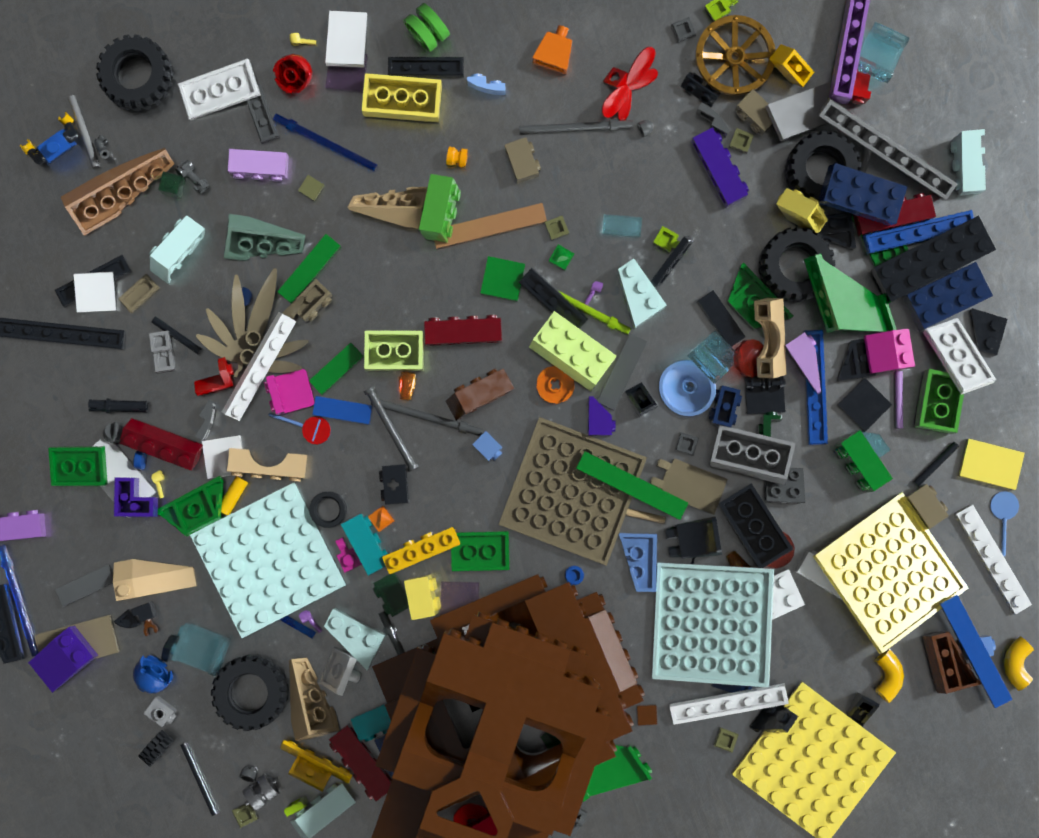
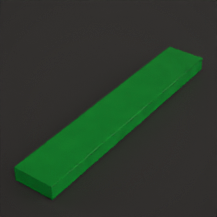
M584 452L576 468L678 520H681L688 506V502L588 452Z

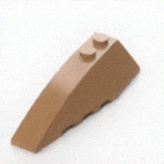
M165 148L145 154L94 177L61 196V200L83 235H86L122 213V209L128 204L131 205L135 201L134 198L141 192L144 193L154 180H158L174 165V162Z

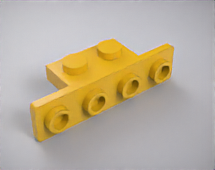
M454 527L434 535L431 532L420 536L422 540L414 543V540L408 541L403 544L404 548L383 556L382 559L388 573H395L460 545Z
M283 740L280 749L297 757L288 773L296 779L322 792L331 775L346 783L350 782L353 775L346 768H338L332 765L333 763L330 760L315 756V753L311 750L299 748L293 741Z

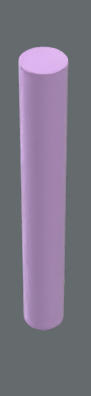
M895 371L896 429L903 428V371Z

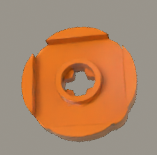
M556 366L545 368L539 374L536 388L539 396L544 401L551 404H560L571 397L574 391V380ZM552 380L554 382L559 380L560 389L555 388L553 390L550 382Z

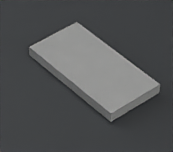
M831 82L765 106L780 141L829 124V122L818 115V112L829 97Z

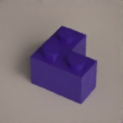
M115 477L114 516L158 517V497H139V478Z

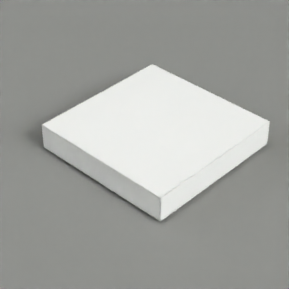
M113 272L74 273L77 312L116 310Z
M241 436L202 441L207 479H214L218 476H231V472L227 471L229 448L243 449Z

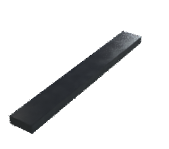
M0 318V337L124 350L125 330Z

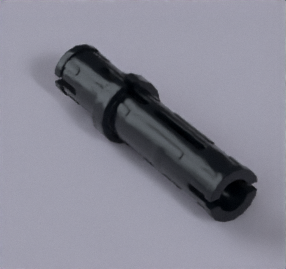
M111 398L106 400L89 399L88 410L89 412L102 411L107 414H111V412L148 413V401L112 400Z

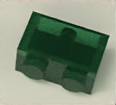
M396 572L373 583L375 585L373 591L377 598L381 597L385 603L382 607L387 615L391 614L393 617L409 608L406 590Z

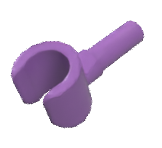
M595 281L592 284L584 304H589L595 292L601 293L603 283Z
M305 610L299 614L302 623L309 621L318 633L322 631L314 621L310 611Z

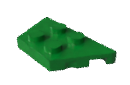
M743 262L727 302L754 330L762 327L755 320L754 301L777 297ZM784 306L785 321L791 319L794 315Z
M218 476L158 508V515L162 516L168 523L187 537L220 520L223 478Z

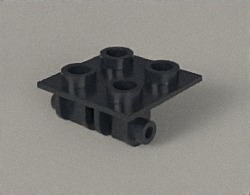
M745 376L747 414L786 412L784 394L786 381L783 376L777 378Z

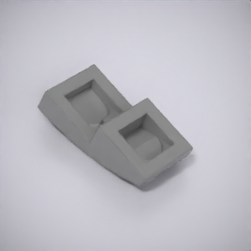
M169 331L149 333L155 372L176 371Z

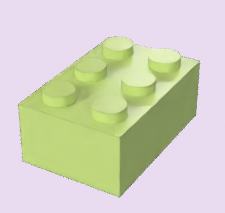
M365 331L364 369L366 371H424L423 331Z

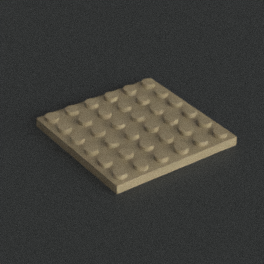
M539 417L498 525L607 566L632 496L576 468L584 452H588L640 478L647 457Z

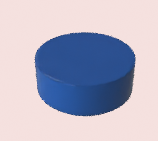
M136 451L133 459L134 468L144 470L147 463V454Z
M570 566L565 571V579L571 585H578L584 579V572L578 566Z

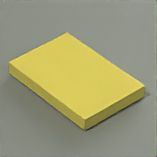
M967 439L958 476L1016 490L1025 453Z

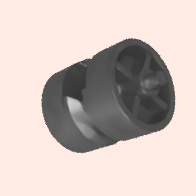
M265 773L255 780V785L250 784L242 791L247 800L245 805L250 804L257 811L267 804V799L272 800L280 794L275 784L277 779L272 780Z

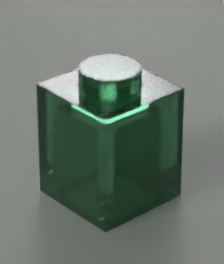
M163 171L158 190L162 194L181 198L186 180L180 175Z

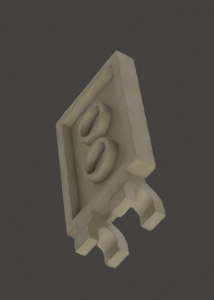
M675 458L672 463L662 459L658 460L656 467L665 469L666 473L663 480L652 477L650 484L688 502L689 506L715 515L728 480L727 478Z

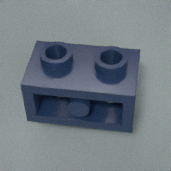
M723 385L719 387V390L716 389L715 406L710 409L708 419H711L710 424L727 427L735 425L737 414H735L736 407L740 406L742 399L740 395L741 390Z

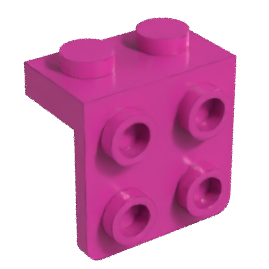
M302 369L279 376L271 375L266 377L267 382H264L267 394L270 393L272 398L269 401L270 408L277 415H283L314 405L315 400L306 370Z

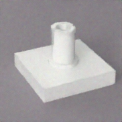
M333 647L319 683L335 694L343 696L348 681L357 683L360 680V672L353 670L357 659L341 649Z

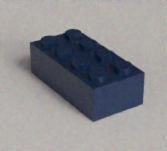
M834 163L828 166L818 201L820 204L890 226L897 224L907 186Z
M974 262L904 296L903 300L920 332L992 297L993 294L977 262Z

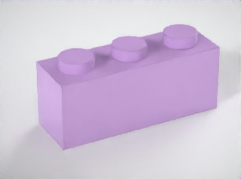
M229 149L228 173L236 179H244V176H250L254 180H263V177L271 178L272 181H282V179H287L289 156L286 152Z

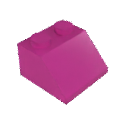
M909 329L892 330L864 336L870 374L915 367Z

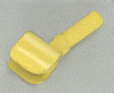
M299 33L290 34L289 38L292 46H299L301 44L316 45V40L300 39Z
M159 470L153 473L151 478L157 487L159 498H164L160 481L164 480L165 477L162 471Z

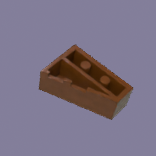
M504 368L499 371L493 369L486 373L487 377L483 379L477 377L470 381L471 385L467 387L461 385L454 389L455 393L445 402L456 421L464 415L474 412L478 408L510 393L514 389Z
M940 631L923 636L937 693L947 694L981 685L979 679L972 672L970 664L962 656V652L950 632Z

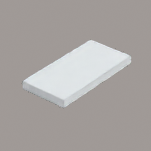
M249 59L178 83L189 120H194L261 96Z
M958 318L924 330V335L961 395L993 384L996 381L993 373Z
M102 437L93 445L105 446L108 484L100 487L113 502L115 477L139 478V497H152L157 493L140 471L134 468L133 463L116 443H110Z

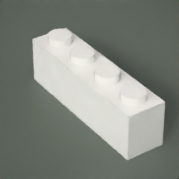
M814 550L812 552L806 551L795 572L842 599L813 556L818 552Z

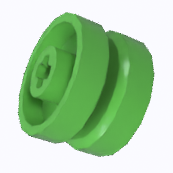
M422 3L416 8L417 16L409 14L403 19V23L413 38L430 53L437 47L436 39L443 42L450 36V32L439 16L427 4Z

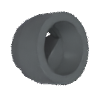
M649 120L637 123L643 137L652 132L653 124Z
M245 766L241 770L239 777L244 781L254 782L256 770L254 767L249 769V766Z

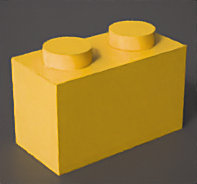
M782 44L769 58L790 83L804 87L815 73L795 49Z

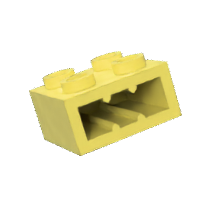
M786 188L776 203L788 221L804 229H813L814 234L820 232L828 220L824 214L825 211L819 206L818 200L813 197H804V194L796 189L792 191Z

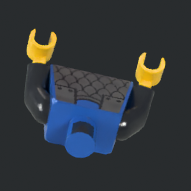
M65 112L63 118L58 117V120L64 125L65 129L55 133L37 146L36 149L29 139L26 140L28 142L26 145L22 146L20 144L24 153L29 155L36 164L42 165L46 162L49 165L77 145L75 140L78 138V134L73 125L74 120L67 112Z

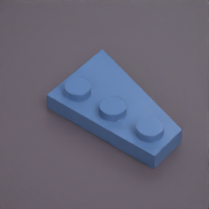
M619 533L636 592H656L657 534Z

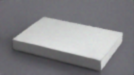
M329 11L326 66L364 68L368 16L366 12Z

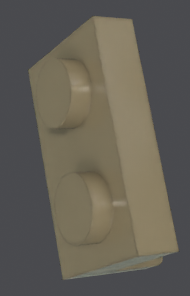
M315 279L296 298L297 300L301 296H305L297 314L306 323L309 320L313 321L319 314L317 311L322 306L325 308L331 303L333 295Z

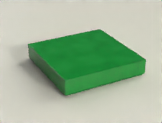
M488 256L480 294L518 302L521 288L519 281L523 278L525 264Z

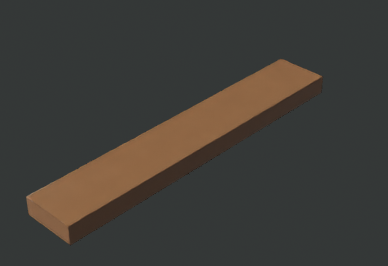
M543 203L451 225L453 226L452 237H448L447 243L435 241L436 249L545 223L547 219Z

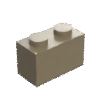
M754 89L735 108L738 117L748 121L751 124L750 128L757 134L763 135L773 125L765 108L768 103Z
M525 137L505 144V151L517 184L539 176L538 171L541 170L538 159L534 160L532 155L535 150L531 141L528 142Z
M922 484L905 497L925 526L931 529L949 516L947 513L948 508L942 501L939 502L936 497L937 492L931 485Z

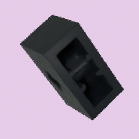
M406 464L382 466V470L379 471L380 482H383L384 490H381V501H385V505L409 503ZM393 479H395V482L399 483V486H397L395 490H393L392 487H389V484L392 483Z

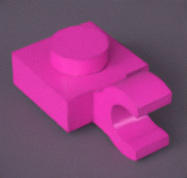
M343 537L335 541L341 551L336 556L344 573L362 565L355 550L348 548Z

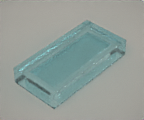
M604 214V235L641 237L642 217Z

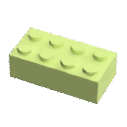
M555 311L529 346V348L590 392L616 358L615 354Z

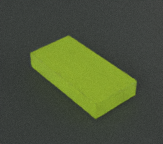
M303 796L289 803L284 809L286 817L305 808L309 803L307 797Z

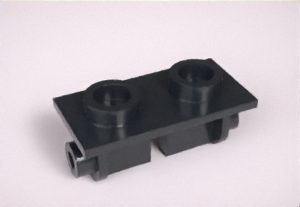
M689 72L683 80L681 87L696 96L703 103L712 107L721 93L708 84L703 86L704 79L695 72Z

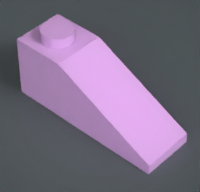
M804 332L786 344L785 347L818 395L821 393L816 348L814 347L816 342L811 335L807 336Z

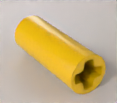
M235 476L222 498V513L230 515L249 482L239 476Z

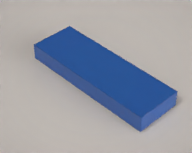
M316 396L312 415L370 425L373 406Z

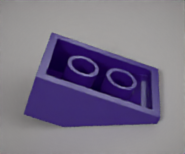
M74 625L68 627L54 638L28 663L53 693L99 655Z

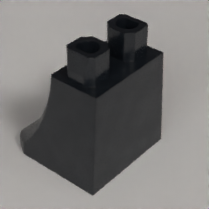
M716 516L676 524L675 527L665 529L666 538H677L678 546L668 547L669 557L684 559L722 555Z

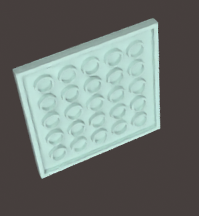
M295 483L190 534L241 638L346 586Z
M657 563L652 679L769 687L774 569Z

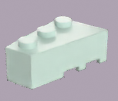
M985 129L961 131L951 141L950 149L954 153L952 168L954 172L956 171V179L954 181L958 184L955 187V190H958V195L981 194L986 190L985 165L982 162V154H985V147H981V136L985 135Z
M187 215L183 220L179 219L174 225V230L171 233H166L162 238V243L150 251V271L169 284L172 280L170 275L175 268L179 270L182 267L180 263L187 255H191L204 238L205 228Z
M634 258L617 270L632 325L636 329L662 311L667 305Z
M336 608L332 610L324 625L366 670L372 664L386 636L385 633Z
M333 784L326 790V795L322 798L319 795L310 802V807L306 810L303 808L295 814L296 817L290 823L301 838L313 837L356 803L343 784L338 786Z

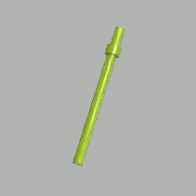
M560 292L577 309L606 323L607 327L613 330L616 328L627 335L629 334L631 328L619 322V319L613 316L609 317Z

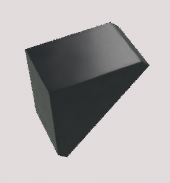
M642 382L625 391L638 417L658 407Z
M857 692L846 715L863 727L880 704Z

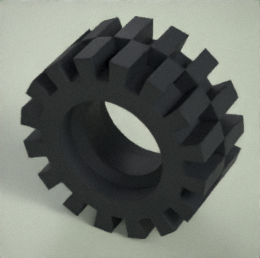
M161 730L147 744L138 757L151 767L174 740Z

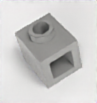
M157 696L143 714L161 727H164L167 724L171 725L176 718L174 713L177 709L160 696Z

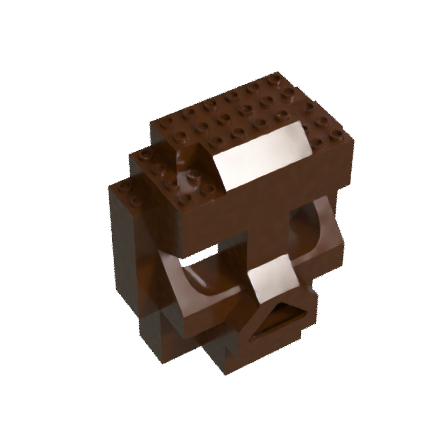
M539 574L430 620L437 639L425 644L435 647V652L438 651L446 630L455 628L463 631L462 635L466 636L473 614L477 615L478 612L490 615L489 619L497 621L499 618L509 623L521 624L528 629L529 634L535 635L536 632L544 634L552 642L558 639L566 642L568 648L573 649L574 646L585 649V654H588L589 659L582 678L584 679L585 676H588L599 682L603 692L598 706L609 711L608 714L612 717L595 766L616 757L614 752L617 751L613 740L632 732L631 727L634 726L630 714L624 711V709L643 702L642 696H645L642 686L637 684L636 679L639 677L635 667L630 666L628 660H631L627 649L622 648L620 644L623 641L619 630H614L612 625L615 623L611 612H607L603 607L606 605L602 594L598 595L597 592H594L577 600L578 592L574 584L570 585L569 582L546 592L544 589L548 587L543 576L539 577ZM418 647L372 666L387 704H385V708L390 720H392ZM442 699L434 705L425 734L427 742L435 751L464 762L469 747L463 748ZM562 743L538 753L525 752L516 745L506 777L532 786H540L547 783L556 771L562 754ZM473 792L438 809L437 812L480 794V792Z
M478 612L477 615L473 614L466 636L462 635L463 631L455 628L446 630L437 652L434 651L435 647L424 644L422 647L418 646L375 766L394 774L371 838H548L549 835L552 836L554 831L571 836L612 719L607 709L598 706L603 692L599 682L588 676H585L584 679L582 678L589 659L588 654H585L586 650L574 646L573 649L568 648L566 642L555 639L554 642L549 641L546 635L538 632L535 635L529 634L527 628L518 625L516 628L510 627L509 622L499 618L497 621L490 620V615ZM442 699H454L483 709L464 762L435 751L427 742L425 734L434 705ZM524 724L554 735L561 741L563 746L562 754L553 777L547 783L540 786L527 785L506 777ZM478 791L486 804L498 833L493 836L437 815V810Z

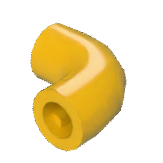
M1021 636L1011 644L1006 651L1004 659L1005 674L1018 691L1026 688L1033 680L1024 669V660L1034 649Z
M887 649L875 660L883 669L885 675L884 680L875 691L883 700L890 703L902 688L904 672L897 656L890 649Z

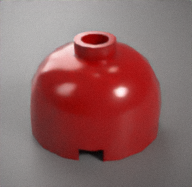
M290 54L283 56L275 63L273 68L276 84L286 93H300L310 84L312 79L311 65L300 55Z

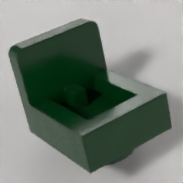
M766 412V415L761 417V424L757 426V434L771 437V422H780L782 415H777V412Z

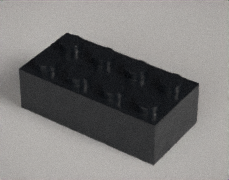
M752 483L718 504L758 568L766 567L793 550V547Z

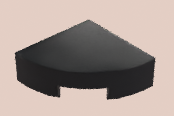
M130 609L113 621L123 628H134L142 624L136 616H133Z
M172 634L169 636L162 650V661L168 663L174 650L177 636Z

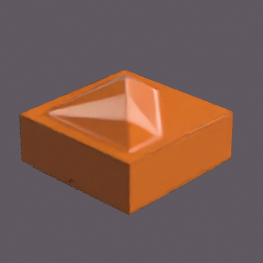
M384 505L368 516L378 532L395 521Z

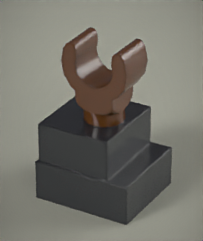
M153 601L131 609L133 616L138 615L140 622H144L143 631L145 636L149 635V627H152L155 633L158 632L157 625L151 621V618L157 616Z

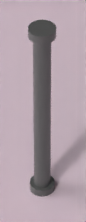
M373 386L365 390L364 394L370 398L407 464L408 472L419 466L411 458L374 392L375 388Z

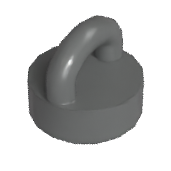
M117 422L108 424L103 430L104 439L110 443L120 441L122 428Z

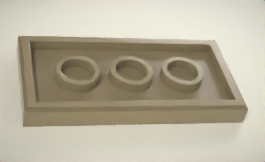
M111 615L74 624L99 655L96 658L120 652ZM70 626L34 635L38 652Z

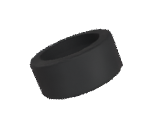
M334 492L317 494L309 506V514L312 520L323 528H333L339 525L347 513L344 499ZM326 498L335 500L339 505V514L331 521L322 520L317 514L319 502Z

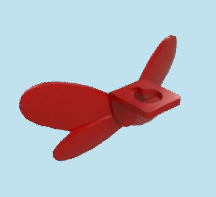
M646 47L637 55L629 73L613 67L603 80L605 84L617 88L609 94L602 105L604 117L610 118L618 112L619 120H626L631 109L632 90L647 86L657 78L658 71L654 68L649 69L656 54L653 47ZM618 73L619 80L611 81V77Z

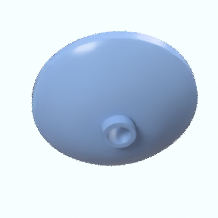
M680 360L672 363L664 370L659 382V391L662 400L673 412L683 416H695L705 412L711 406L716 395V385L712 374L702 364L691 360ZM688 382H692L694 387L689 386Z

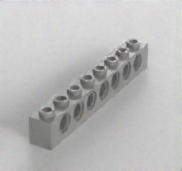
M828 98L818 112L821 118L945 200H947L958 185L954 180L832 99Z

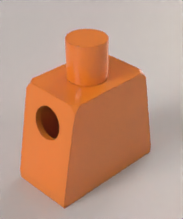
M558 25L555 34L547 32L533 55L532 63L567 74L572 40L566 38L569 29Z

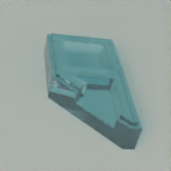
M861 431L879 458L890 451V448L880 434Z

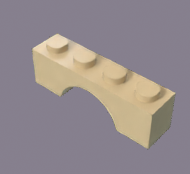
M783 298L754 301L755 320L761 324L765 337L763 350L757 358V376L759 378H777L787 375Z
M229 448L227 471L231 472V476L243 477V473H250L252 478H262V475H270V479L281 480L283 476L289 477V481L301 482V478H305L307 455L288 453L280 464L273 467H264L253 460L249 450Z

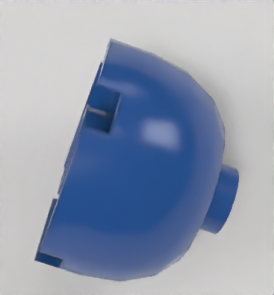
M148 655L147 658L142 656L133 669V679L140 691L155 694L163 691L171 683L173 673L172 671L168 672L164 668L167 667L165 662L155 656Z

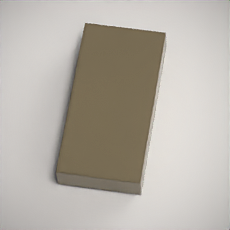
M145 274L118 300L132 314L157 292L160 287L148 274Z

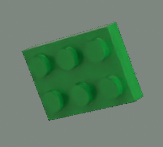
M105 446L48 448L51 486H105L108 484Z
M509 531L456 533L460 545L451 548L452 571L510 570Z

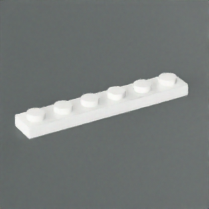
M280 312L277 313L224 406L222 413L240 421L296 323L294 319Z
M969 505L955 514L956 518L1013 614H1017L1031 606L1030 600L975 507Z
M785 683L769 687L670 704L673 724L675 725L786 705L789 702Z

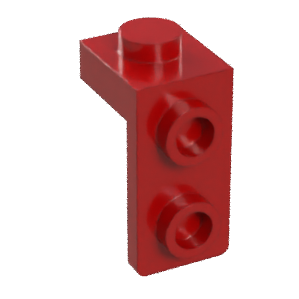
M858 64L853 95L850 100L854 104H865L870 99L871 91H868L872 72L871 66Z
M225 357L218 359L220 374L194 382L196 396L233 386L232 375H234L232 364H228Z

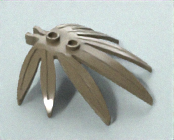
M276 268L272 270L256 298L247 331H245L243 292L239 277L236 274L232 287L231 309L237 339L233 340L224 323L208 308L206 313L215 333L227 347L208 336L196 335V338L212 353L221 358L225 357L228 361L238 363V370L235 371L233 376L235 378L242 371L243 365L246 366V370L264 338L262 335L268 323L274 302L277 280ZM301 296L294 301L282 314L293 319L300 309L305 296ZM309 340L284 343L276 358L297 351L309 343ZM274 361L268 372L288 373L302 370V367L291 362Z

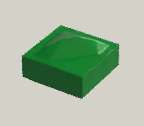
M558 244L549 262L565 271L575 253Z

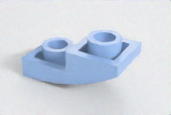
M472 74L471 77H467V84L473 89L488 94L506 95L505 83H501V81H491L490 84H486V76H482V74Z

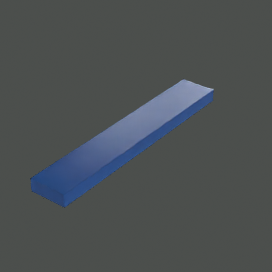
M969 210L866 234L863 236L867 255L930 240L974 218L973 211Z
M804 330L803 333L805 332L807 336L811 335L816 342L814 347L816 348L821 393L817 395L805 377L808 445L828 444L823 330Z
M954 595L939 603L993 707L997 708L1013 700L959 596Z

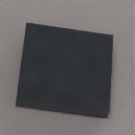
M863 378L838 406L866 432L892 404L866 378Z

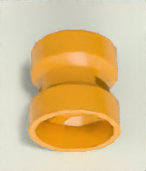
M449 146L446 165L453 166L458 163L459 167L465 168L468 149L462 148L458 151L455 147Z

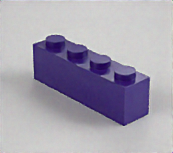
M712 127L693 137L691 143L725 208L745 199L748 196L747 192L749 189L747 184L739 178V169L735 164H732L729 150L723 147L720 133L718 131L715 132Z

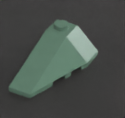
M229 214L224 258L249 260V257L260 256L265 258L270 254L288 255L302 253L305 235L248 216Z

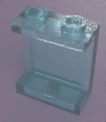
M875 22L861 49L858 71L863 74H869L878 81L888 83L910 38Z
M713 331L688 355L714 384L741 359L738 353L717 331Z
M189 622L185 623L184 626L181 625L177 635L180 637L179 641L173 645L170 653L173 655L171 660L204 670L212 676L218 675L217 672L221 668L232 638Z

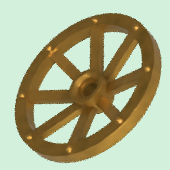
M730 15L715 20L703 31L696 47L695 57L698 71L710 87L728 95H743L750 93L753 89H758L769 78L774 68V64L769 58L776 49L770 33L758 21L746 16ZM732 24V47H729L714 30L721 26ZM738 24H743L756 30L741 47L738 46ZM709 35L726 54L703 52L704 44ZM761 35L766 43L768 52L745 53L744 51ZM732 55H736L738 59H732ZM768 58L767 67L762 75L744 61ZM703 59L726 60V62L713 75H710ZM730 66L732 67L733 87L716 81ZM738 66L748 72L756 81L739 87Z

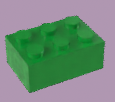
M861 430L852 432L834 444L836 454L840 459L843 458L847 463L846 469L851 475H855L858 480L856 483L862 491L874 492L893 479Z

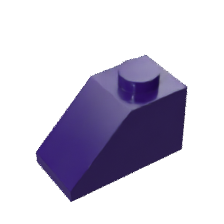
M589 396L588 435L611 436L612 432H615L616 421L612 420V415L593 396Z

